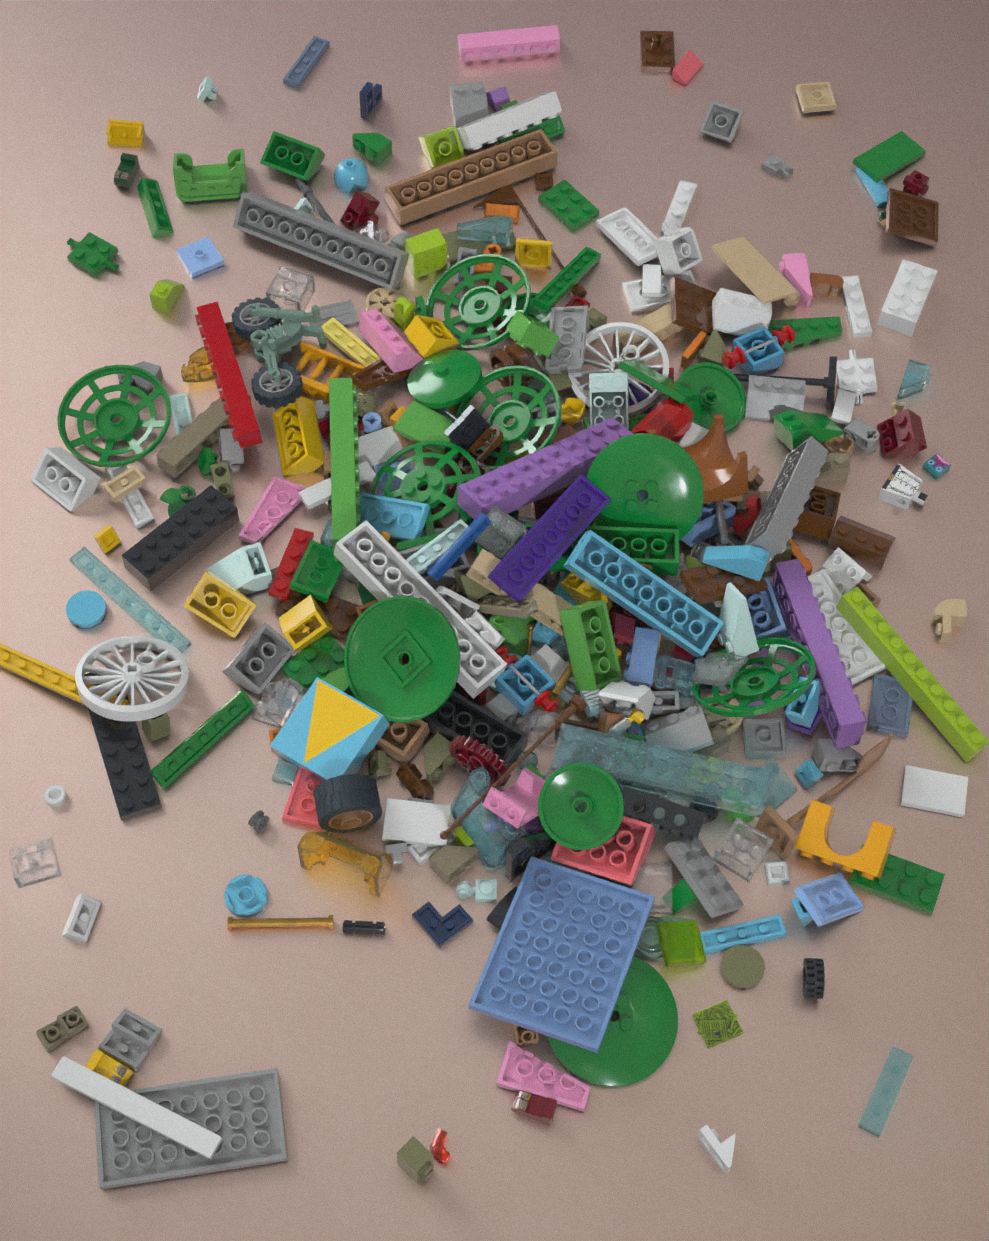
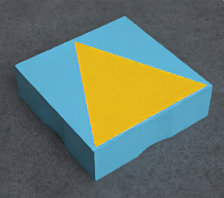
M317 677L270 747L279 756L300 768L312 772L321 781H326L339 775L357 773L366 755L375 747L390 724L383 714Z

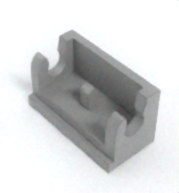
M220 429L218 438L220 463L227 461L229 470H239L240 465L233 464H242L244 462L243 448L240 449L238 441L234 442L231 431L234 429Z

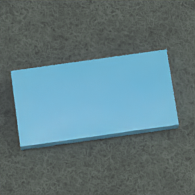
M361 492V524L367 520L378 533L385 531L393 539L407 541L420 538L430 506L424 503Z

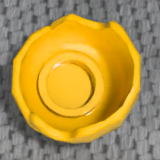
M567 398L565 403L561 405L562 423L574 425L583 419L585 403L582 400Z

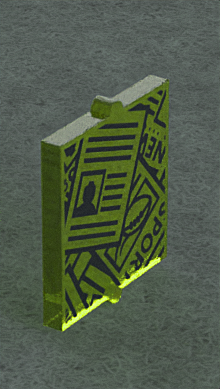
M727 1000L692 1014L699 1029L698 1034L702 1035L708 1049L744 1033L737 1020V1014H734Z

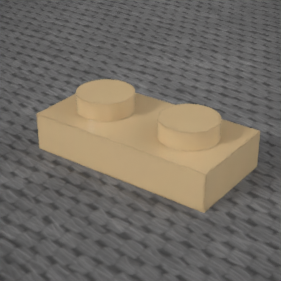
M133 466L105 483L103 488L111 499L116 502L145 484L147 480L136 466Z

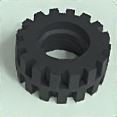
M804 959L802 971L804 998L823 999L825 985L823 959Z

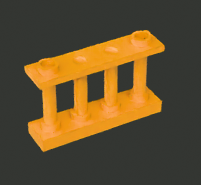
M303 341L300 343L302 357L295 366L296 370L298 369L301 372L309 359L319 362L309 377L301 375L303 382V392L301 393L318 400H323V402L330 404L329 379L326 384L316 381L325 366L335 369L330 378H339L342 372L353 376L366 368L362 364L354 363Z

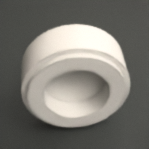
M53 785L45 791V800L51 807H60L67 800L65 789L59 785Z

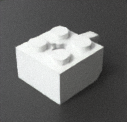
M674 219L662 222L664 236L653 242L664 275L680 274L703 261L694 230L690 227L677 228Z

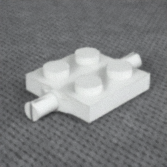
M851 349L848 352L850 359L837 360L836 375L838 389L856 393L855 400L856 404L859 405V401L860 404L864 402L862 394L877 392V382L873 358L859 359L857 358L856 350L853 349L852 353Z

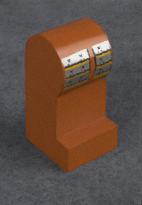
M810 273L812 297H816V294H828L833 297L840 295L844 283L843 278L839 275Z

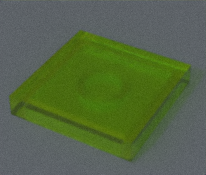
M697 920L662 922L656 925L666 968L703 965L707 962Z

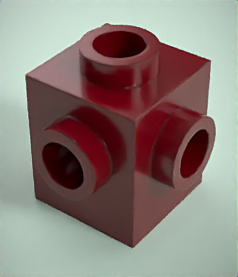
M914 170L904 178L902 183L904 184L903 192L922 197L929 189V177Z

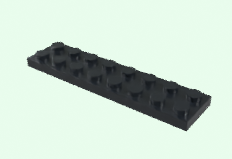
M94 673L84 674V676H103ZM88 708L121 820L162 808L153 776L150 774L151 769L136 721L108 719Z

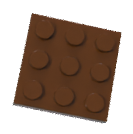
M890 188L887 192L886 232L936 246L938 243L939 202Z
M676 276L670 279L672 323L696 333L702 331L706 333V337L707 335L710 336L713 331L712 300L717 293Z

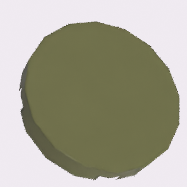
M733 946L722 957V976L727 983L735 988H752L760 982L764 975L765 964L763 957L751 946Z

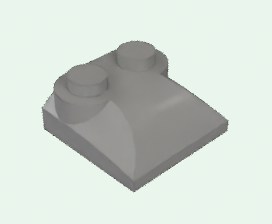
M712 100L699 132L731 143L738 127L742 123L744 111Z

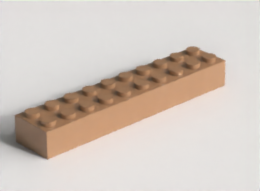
M539 129L385 187V202L399 224L403 225L557 167L558 152L543 130Z

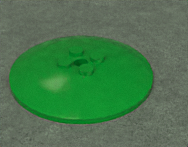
M647 433L632 434L613 441L597 455L587 474V479L611 498L607 506L593 520L597 526L679 529L680 540L693 528L703 507L704 484L696 462L684 448L660 435ZM645 490L648 493V498H639L638 491Z
M389 597L374 603L357 618L346 640L344 669L352 693L358 701L383 714L388 721H416L437 711L450 697L460 672V647L452 625L435 606L415 597ZM405 653L410 657L407 665L402 662V656Z
M635 956L614 1008V1011L618 1013L619 1019L616 1022H609L598 1053L547 1036L549 1044L559 1061L570 1072L587 1082L608 1087L625 1086L639 1082L654 1073L663 1064L675 1043L678 1030V1012L672 991L656 969Z

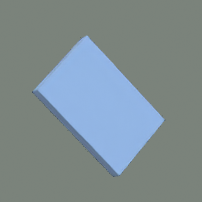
M841 872L798 886L794 890L818 927L858 913L865 908Z

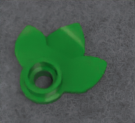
M187 485L181 486L179 489L169 488L162 493L160 500L169 504L168 515L171 517L194 499L196 492L191 486ZM187 493L189 498H184L183 494Z

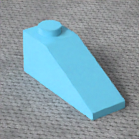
M752 545L706 547L702 563L760 581L766 568L770 551Z

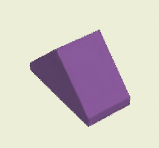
M506 87L486 92L487 103L494 113L501 110L499 106L511 102Z

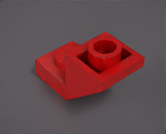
M752 492L748 499H746V510L748 512H739L734 517L733 529L736 530L737 536H741L759 515L762 508L760 492Z

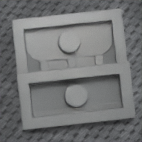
M124 1008L112 1023V1030L100 1043L98 1049L122 1065L137 1072L156 1044L162 1029Z

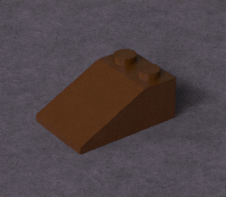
M814 486L809 493L810 498L803 506L805 508L798 517L799 522L793 530L799 533L814 535L819 539L829 540L836 521L841 493Z

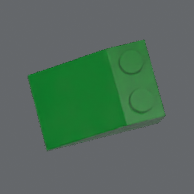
M789 410L773 416L775 436L791 451L811 436L821 443L844 434L843 430L825 414Z

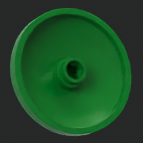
M461 350L437 352L420 361L412 369L407 382L408 390L414 401L428 408H448L465 401L475 393L482 381V370L478 360L468 352Z
M697 363L688 367L677 379L676 383L698 394L695 401L685 403L694 413L692 423L710 430L714 415L722 414L725 432H728L743 418L746 410V395L739 380L728 369L714 363Z
M587 763L566 765L555 771L546 780L540 791L538 814L544 830L554 841L570 849L587 850L601 846L615 835L624 817V796L618 782L610 773L596 765Z

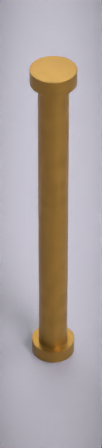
M333 915L315 918L233 919V917H228L227 920L228 930L248 927L329 926V928H333L334 924Z

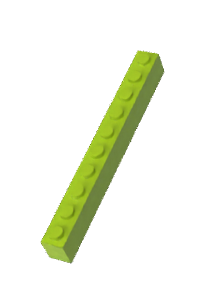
M858 587L843 595L836 606L838 611L967 763L979 755L989 744L988 739Z

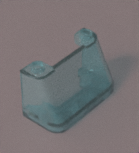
M484 766L474 770L469 775L452 801L450 812L455 821L487 791L486 788L490 784V776ZM484 799L472 810L460 827L474 841V847L479 849V859L483 866L490 871H496L506 866L507 847L513 841L518 842L523 837H526L527 833L523 826L516 828L508 822L501 824L495 814L483 806Z

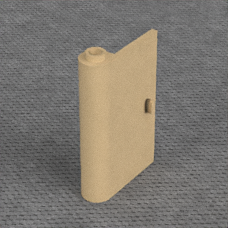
M746 237L710 246L711 250L763 304L785 298L784 304L786 306H794L800 300V292Z

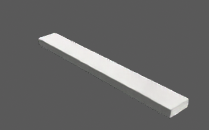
M65 1056L61 1058L51 1075L56 1081L210 1160L223 1140L221 1136Z

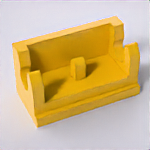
M109 119L106 135H108L107 144L142 148L145 138L143 122Z

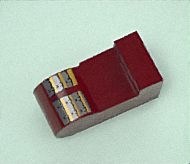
M517 1091L511 1110L518 1115L551 1126L557 1107V1100L549 1097L546 1099L537 1095L534 1096L524 1091Z

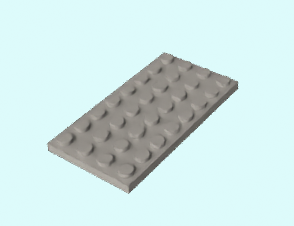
M277 1068L131 1090L221 1136L223 1140L211 1160L94 1100L100 1189L287 1161Z

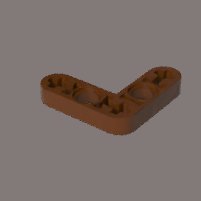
M497 426L488 427L467 450L471 456L474 455L477 458L475 461L480 471H485V474L491 472V470L482 463L504 438L502 431ZM485 446V451L477 454L478 448ZM463 455L458 463L460 469L465 474H474L472 466L468 467L466 465L470 462Z

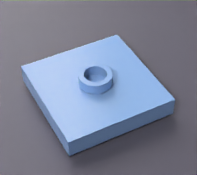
M209 236L176 249L177 255L192 278L225 265L223 258Z

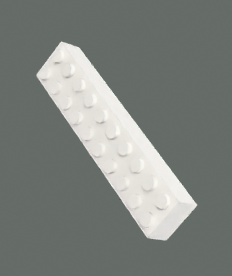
M367 520L336 543L334 555L378 601L396 596L415 597L430 603L443 613L452 625L460 647L461 664L457 682L473 699L504 673L507 663Z

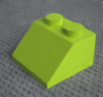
M456 126L447 127L418 137L423 154L432 169L465 157Z

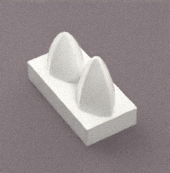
M476 611L471 617L466 618L465 621L493 650H496L505 640L480 612Z

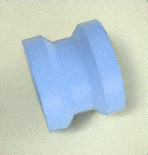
M368 412L363 416L362 422L365 434L382 429L379 414Z

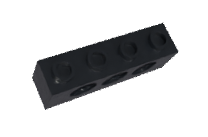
M622 785L625 817L631 818L633 816L639 818L641 822L660 825L659 829L671 833L672 829L679 831V836L690 840L692 836L698 838L705 812ZM637 801L644 803V810L640 813H636L633 809V805ZM663 808L665 811L664 817L655 819V809ZM678 814H682L685 817V822L681 826H676L674 823V818Z

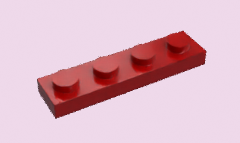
M294 528L268 591L270 597L288 601L292 592L290 584L310 541L314 538V532Z

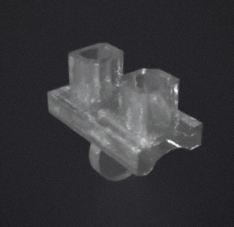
M373 220L368 221V227L360 229V234L379 242L385 243L389 240V233L383 228H375Z

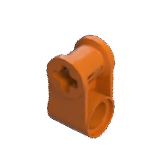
M490 244L485 248L483 254L501 255V248L497 244ZM495 263L477 264L474 273H492Z

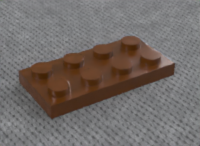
M711 565L683 570L679 575L698 605L723 600L726 586L730 582L742 595L766 591L768 586L763 577H761L760 581Z
M292 590L288 601H280L275 610V615L281 617L308 596ZM330 595L327 603L314 598L333 626V629L329 631L331 636L346 643L348 634L359 617L356 607L359 605Z

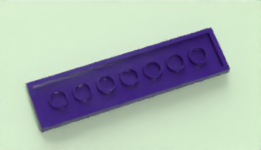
M580 474L487 577L516 602L520 603L607 506L611 498Z

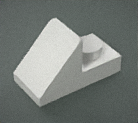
M705 1125L699 1130L697 1137L726 1174L732 1166L736 1134L720 1143L718 1133L714 1129L710 1130Z

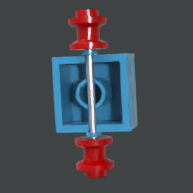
M785 325L782 327V331L773 330L771 335L765 326L734 339L731 352L725 351L723 353L722 362L729 369L735 368V363L738 362L746 374L762 375L782 366L785 352L781 347L784 346L785 341L788 343L794 342L795 331L792 327Z
M499 646L494 650L507 663L504 673L496 678V690L502 693L523 717L539 706L544 708L543 714L545 716H554L560 710L559 705L561 703L558 699L553 700L550 697L555 687V681L528 654L516 662L517 657L515 655L509 656L506 646Z

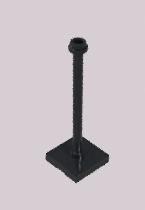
M830 356L828 377H824V379L754 375L806 381L805 385L823 386V388L827 389L826 409L833 410L837 357ZM734 374L739 381L748 382L749 374Z
M407 376V377L405 378V380H404L405 386H406L407 388H408L407 382H408V377H409V376ZM472 405L460 417L448 408L438 409L453 422L444 432L445 435L455 445L460 446L466 451L490 427V424Z

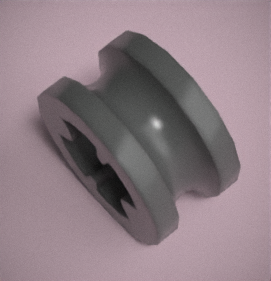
M260 810L250 818L248 824L251 827L254 826V830L258 832L268 824L270 818L267 815L264 816V812Z

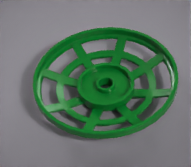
M496 254L471 256L450 266L435 281L426 300L427 317L433 318L436 298L445 301V320L442 322L454 334L461 337L458 341L460 344L456 350L472 351L488 348L506 339L511 334L505 331L500 336H497V332L504 328L517 311L516 291L524 285L527 297L523 310L519 311L527 314L531 301V286L523 269L513 260ZM481 263H495L492 273H481L471 276L467 269L470 266ZM502 265L513 269L521 277V280L512 285L510 281L499 275ZM461 271L464 281L459 283L450 295L440 292L445 283ZM479 280H490L488 286L476 287L474 282ZM497 281L508 288L500 295L494 289ZM468 286L469 291L461 299L455 298L464 287ZM511 296V309H502V301ZM484 304L481 309H476L477 306ZM451 305L459 306L460 315L450 318ZM498 316H506L505 320L494 328L492 322ZM464 321L469 326L463 333L454 324ZM486 326L488 332L472 335L476 327ZM489 336L491 338L490 341L485 343L464 345L468 339L475 340Z
M131 365L101 367L85 374L69 388L59 407L57 417L58 430L67 449L79 460L98 467L112 468L128 465L152 452L166 435L171 420L170 399L163 384L144 369ZM124 374L123 384L110 385L99 389L94 381L107 375ZM132 375L148 380L156 389L147 395L141 389L130 386ZM88 385L93 394L84 402L80 411L69 408L76 394ZM121 391L120 398L107 400L104 396L110 392ZM129 392L140 396L143 400L134 405L131 401L127 400ZM161 394L166 405V420L156 421L153 401ZM98 399L101 405L96 409L95 413H87L90 405ZM146 406L149 407L150 421L140 420L138 413ZM66 415L77 418V429L80 438L69 441L65 429ZM121 417L119 422H112L113 418ZM84 420L93 421L96 430L85 434ZM137 428H147L145 434L136 441L132 435L136 432ZM153 428H163L157 439L143 451L140 445L148 439ZM101 436L107 440V443L103 449L94 445L91 440ZM126 439L130 445L123 449L112 450L117 441ZM86 444L90 449L102 455L99 461L90 460L78 453L74 447ZM132 450L137 454L132 458L122 461L107 462L110 455L124 454Z
M507 366L487 373L482 377L481 384L475 393L459 403L456 408L455 415L460 417L479 391L482 392L486 399L477 411L482 415L490 404L494 407L488 419L485 420L490 426H497L502 431L504 438L501 442L500 453L493 451L490 456L498 458L495 466L484 465L491 471L502 467L506 458L518 456L527 450L531 454L547 447L558 430L562 413L561 399L552 381L545 374L527 366ZM514 375V386L502 388L493 394L486 386L501 377ZM522 375L535 377L546 385L538 394L531 388L521 386ZM551 391L556 401L557 413L556 417L547 418V407L543 399ZM513 393L512 400L499 403L497 400L502 395ZM520 393L529 394L534 399L526 406L523 402L519 401ZM539 404L542 410V419H533L531 411ZM514 419L511 425H506L507 421ZM554 425L547 439L536 449L534 445L542 436L545 427ZM531 427H540L533 440L529 441L526 435ZM520 441L524 445L523 448L508 453L510 444ZM485 446L478 448L477 452L480 450L484 452Z
M424 441L407 446L390 457L380 468L371 485L370 494L375 495L378 482L385 472L390 474L386 482L383 496L391 498L402 497L403 500L428 504L430 509L436 507L441 502L446 504L447 506L443 510L432 516L429 509L425 522L428 536L436 534L433 522L442 519L452 510L462 515L460 519L465 524L471 521L472 517L458 505V486L482 476L475 459L460 446L444 441ZM428 446L452 448L445 455L434 452L423 453V447ZM415 450L414 456L407 458L396 468L390 466L401 456ZM459 452L463 454L470 462L474 474L462 475L459 466L452 458ZM423 458H436L440 460L432 467L424 466ZM412 461H416V468L408 474L401 471L404 466ZM448 463L454 469L456 475L444 477L440 470ZM395 477L401 479L400 489L390 492L393 479ZM457 483L455 495L451 499L446 495L447 485ZM428 485L425 491H419L420 487ZM393 539V540L398 541V542H403V541H404V540Z
M777 637L756 638L758 648H769L767 657H756L742 661L740 658L736 659L731 653L727 652L726 648H723L709 656L696 670L691 684L693 695L702 708L720 716L750 717L769 713L790 704L809 688L816 672L814 658L810 651L802 644ZM778 648L792 651L800 655L801 658L791 664L775 656ZM728 657L734 663V665L725 669L718 677L707 674L716 664ZM807 662L810 674L806 681L798 682V672L796 669ZM764 663L763 666L746 668L749 665ZM772 664H777L786 669L778 673L771 666ZM734 671H739L731 680L725 679ZM791 673V684H781L780 679ZM702 680L713 683V697L701 699L699 690ZM720 686L730 687L732 693L720 696L719 688ZM777 691H786L775 700L771 698ZM735 698L742 701L738 706L725 702ZM763 701L765 703L747 707L751 702ZM719 703L721 706L731 710L720 709L709 704Z

